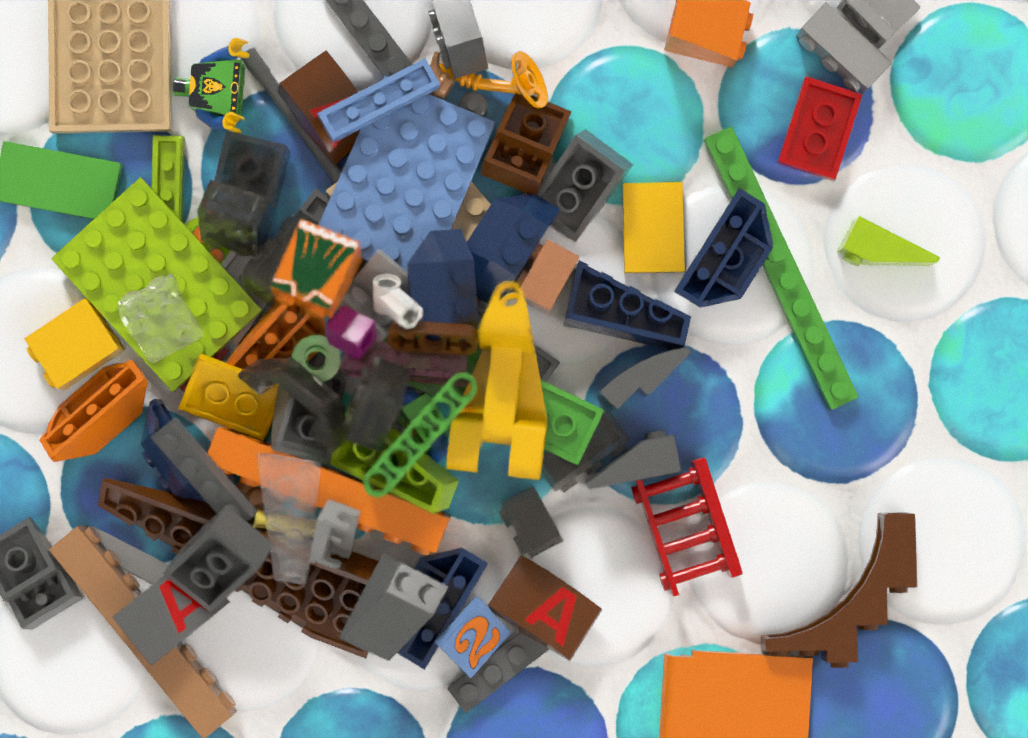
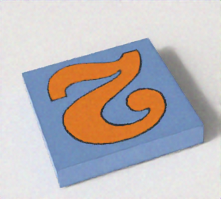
M476 596L435 643L468 677L472 678L508 638L511 632L489 607Z

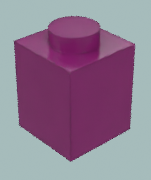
M345 305L341 307L337 314L329 318L326 323L329 345L358 360L364 356L377 338L375 321Z

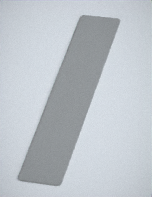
M93 527L102 538L100 543L107 551L109 549L118 556L121 564H119L121 568L152 584L164 576L163 572L168 567V564Z

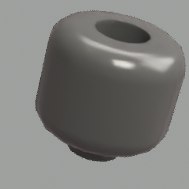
M469 92L458 103L459 107L486 118L488 104L481 94Z

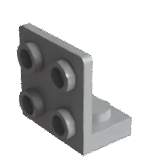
M842 0L836 8L879 49L920 9V5L915 0Z
M378 250L355 276L338 306L341 309L345 305L374 320L377 335L376 341L379 343L386 337L390 324L395 320L389 315L378 314L373 310V279L383 274L395 275L401 280V290L409 296L407 272L382 250Z

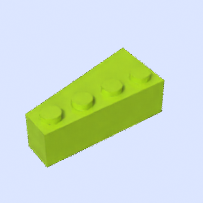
M365 404L347 409L329 463L364 480L368 471L401 435L400 432L386 421L382 422L385 424L384 427L374 422L380 420L377 419L379 415L374 411L370 412L367 410L372 416L363 415L364 409L367 410ZM363 416L371 417L369 424L362 419ZM362 420L368 425L367 427L364 426L366 428L365 432H360L364 438L355 436V432L358 431L357 427ZM374 423L383 427L380 429L381 435L371 433L370 429L379 428L374 426ZM398 449L391 453V461L396 466H404L408 463L409 458L405 451ZM424 452L389 493L436 514L450 507L459 480ZM376 473L370 477V484L384 489L387 486V479L384 475Z

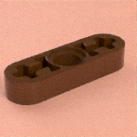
M394 321L389 326L387 343L391 348L398 351L469 355L477 350L479 333L476 328L468 324L417 321L414 327L405 329ZM429 334H434L439 336L441 339L438 341H431L427 339L425 336Z

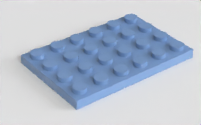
M427 94L363 127L357 136L318 226L359 241L364 262H368L378 250H382L407 272L408 261L426 239L425 237L430 231L451 230L496 122Z

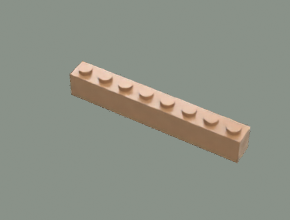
M86 524L77 526L52 546L49 551L201 738L208 737L237 712L234 707L236 705L234 699L227 691L224 690L222 692L215 684L217 680L214 674L207 667L202 668L196 661V652L187 643L184 645L182 642L179 643L152 666L112 618L141 594L138 589L140 584L130 573L126 574L119 566L121 561L112 550L109 549L107 551L100 543L102 540L100 534L92 526L87 527Z

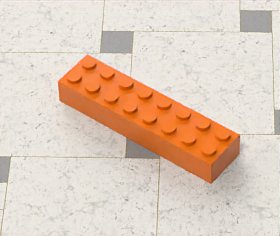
M227 427L217 428L207 453L226 476L228 474H237L241 476L239 481L252 487L267 486L269 487L268 493L279 498L295 497L298 499L296 504L304 508L314 510V508L320 507L323 509L328 499L357 509L361 511L358 529L371 533L374 529L384 533L382 538L396 544H400L402 540L413 544L411 548L413 551L428 556L430 552H437L452 516L442 511L433 514L391 493H387L382 497H373L364 489V480L321 463L272 450V444ZM371 484V486H372L373 488H375V489H377V490H381L380 488H378V487H376V486H374V485Z

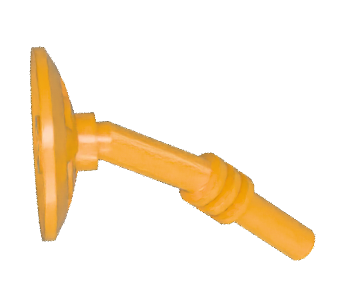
M518 51L512 56L511 65L514 78L511 81L482 78L481 74L476 76V73L455 79L456 82L460 83L461 87L465 85L467 89L473 87L475 92L479 89L522 94L533 107L538 109L546 106L548 100L547 88L539 68L532 58L523 51ZM516 61H518V69L515 68ZM439 63L442 73H448L449 77L454 79L451 68L445 69L444 65ZM533 94L537 95L536 102L531 98Z

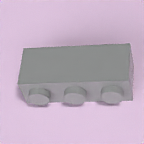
M827 2L817 10L796 35L801 46L809 52L814 51L822 59V65L830 72L838 73L844 79V85L853 92L863 94L892 64L883 53Z

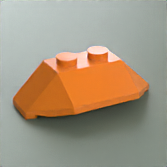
M276 301L245 335L226 363L279 383L285 359H292L293 350L301 339L310 335L326 337L325 316L317 318L306 313L304 307L296 304L293 307H289ZM313 351V352H311V353L308 355V357H307V362H309L310 359H311L318 351Z
M133 360L103 367L57 407L48 423L46 433H43L39 439L52 461L57 462L98 453L142 414L148 380Z

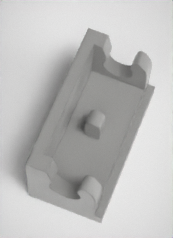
M328 499L316 521L309 562L314 564L318 562L331 568H340L341 561L332 559L330 555L336 554L343 558L350 557L361 511Z

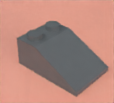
M586 129L576 134L537 193L538 196L560 209L551 225L576 242L618 188L633 164Z
M665 430L645 433L644 440L637 441L586 481V487L594 489L681 472L674 435H666Z
M383 553L339 638L390 661L433 616L448 586Z

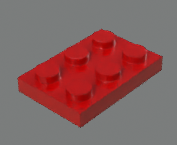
M805 76L777 164L835 181L863 94Z

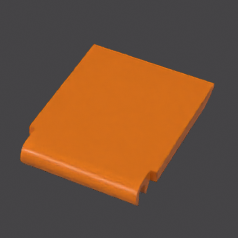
M691 650V656L684 654L673 656L665 653L659 738H808L813 658L792 655L774 657L769 656V654Z

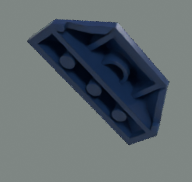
M739 188L674 292L699 308L741 299L773 249L765 203Z
M537 194L502 197L493 200L467 241L474 258L477 298L489 305L496 288L500 284L515 282L537 244L541 241L560 211L559 208ZM506 289L501 293L500 301L507 295L510 289Z
M461 229L430 231L407 263L409 297L422 307L423 310L422 318L418 321L468 324L477 328L478 309L474 258ZM429 334L425 336L427 339L431 341H438L441 339L439 336L434 334Z
M153 399L149 403L141 445L145 450L142 453L145 461L150 467L153 468L155 466L161 474L159 481L167 492L172 491L175 496L205 501L151 439L154 433L174 419L162 399Z
M463 547L420 557L414 569L448 587L433 616L399 650L398 654L425 670L439 647L435 641L455 620L487 567L488 562Z

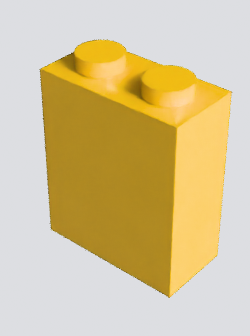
M84 298L24 338L29 345L26 348L29 356L36 363L40 362L44 368L43 376L52 388L56 387L61 390H67L126 350L106 319L87 298Z

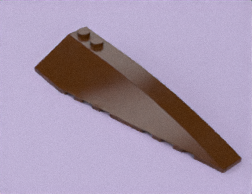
M104 478L101 483L98 500L99 507L130 526L136 524L141 527L149 538L154 541L160 539L173 547L171 551L175 554L217 514L204 501L175 496L170 492ZM252 517L251 519H249L248 521H246V522L249 523L252 527H253L254 517ZM255 528L271 541L274 546L260 568L235 591L239 592L242 590L250 595L252 602L260 607L266 605L279 613L278 618L284 622L289 623L292 621L303 628L301 632L308 637L367 658L368 651L340 639L339 636L379 561L352 551L349 558H343L336 554L330 555L332 559L341 561L340 568H331L318 562L314 564L309 562L313 537Z

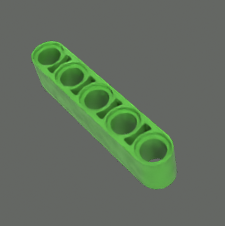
M462 372L455 374L368 471L363 485L369 495L382 497L389 493L473 398L477 385L471 375ZM459 378H466L471 382L472 389L465 396L456 394L453 389L454 382ZM445 402L450 406L451 413L446 419H438L433 415L432 409L436 403ZM416 426L426 427L430 434L429 439L423 443L416 442L412 438L413 428ZM398 449L405 451L409 458L408 463L404 466L393 464L391 461V453ZM379 473L386 477L387 486L384 489L377 490L371 486L370 477L373 474Z

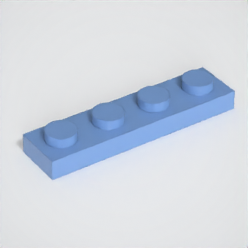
M425 58L319 112L318 118L332 143L439 89L440 82Z

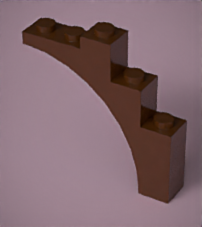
M909 512L878 513L876 538L870 559L859 581L846 598L829 613L806 626L785 633L761 635V648L769 652V656L774 657L788 656V651H800L801 656H817L818 651H821V659L830 663V667L847 668L849 663L858 662L857 625H860V630L867 631L878 630V625H888L887 588H889V593H908V588L917 587L915 514Z

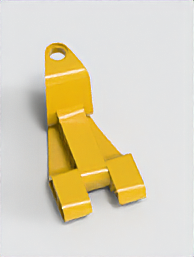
M504 282L496 288L479 329L480 349L483 350L472 373L477 389L473 398L451 421L446 468L478 473V457L483 443L511 446L508 476L540 480L548 420L530 317L520 286L513 282ZM514 289L517 292L505 295L500 301L501 293L504 290ZM510 300H517V302L511 306L506 305V303ZM470 381L463 396L469 394L472 389Z

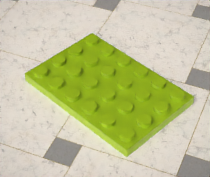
M141 177L51 258L172 392H176L190 379L200 353L213 358L240 331L264 311Z

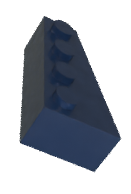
M579 260L563 325L667 350L682 349L685 346L691 316L657 299L654 300L642 294L640 290L632 286L628 287L613 279L612 276L604 272L601 273Z

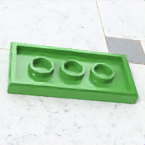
M3 141L0 154V202L95 219L116 200L123 164Z

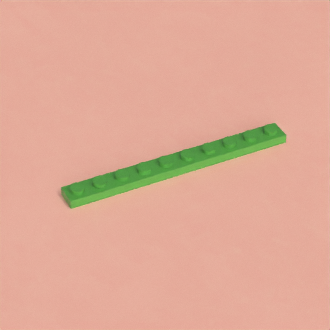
M730 126L706 137L703 141L730 199L733 198L740 188L766 205L773 249L762 267L829 410L859 398L733 127Z

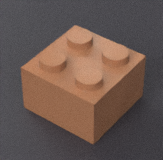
M549 239L546 240L544 245L538 243L530 257L529 263L533 264L530 271L523 270L516 282L524 294L526 303L549 315L580 256Z

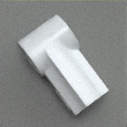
M383 274L373 279V310L378 314L389 315L405 329L414 327L417 321L422 318L423 310L422 307L401 290L400 278L391 274Z

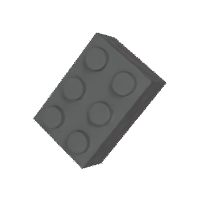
M225 505L178 551L163 572V575L209 612H212L260 568L274 544Z

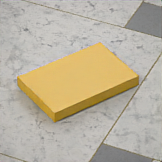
M683 182L623 183L624 274L684 273Z
M200 353L178 409L264 441L273 421L279 383Z

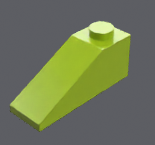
M861 216L852 221L837 250L838 253L844 255L842 258L844 261L855 266L860 264L931 266L938 263L941 258Z

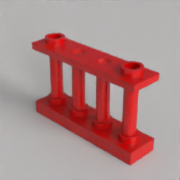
M705 457L691 460L692 467L688 468L686 473L644 486L642 479L635 480V486L631 487L635 503L642 504L663 569V573L659 574L664 591L670 590L671 595L674 597L679 595L676 584L719 570L722 573L727 571L728 576L731 578L743 574ZM691 483L693 486H699L702 496L697 497L698 501L653 515L648 497ZM700 512L703 515L708 513L711 525L707 526V530L663 544L657 526ZM709 541L712 543L717 542L721 554L716 555V559L672 573L667 555Z

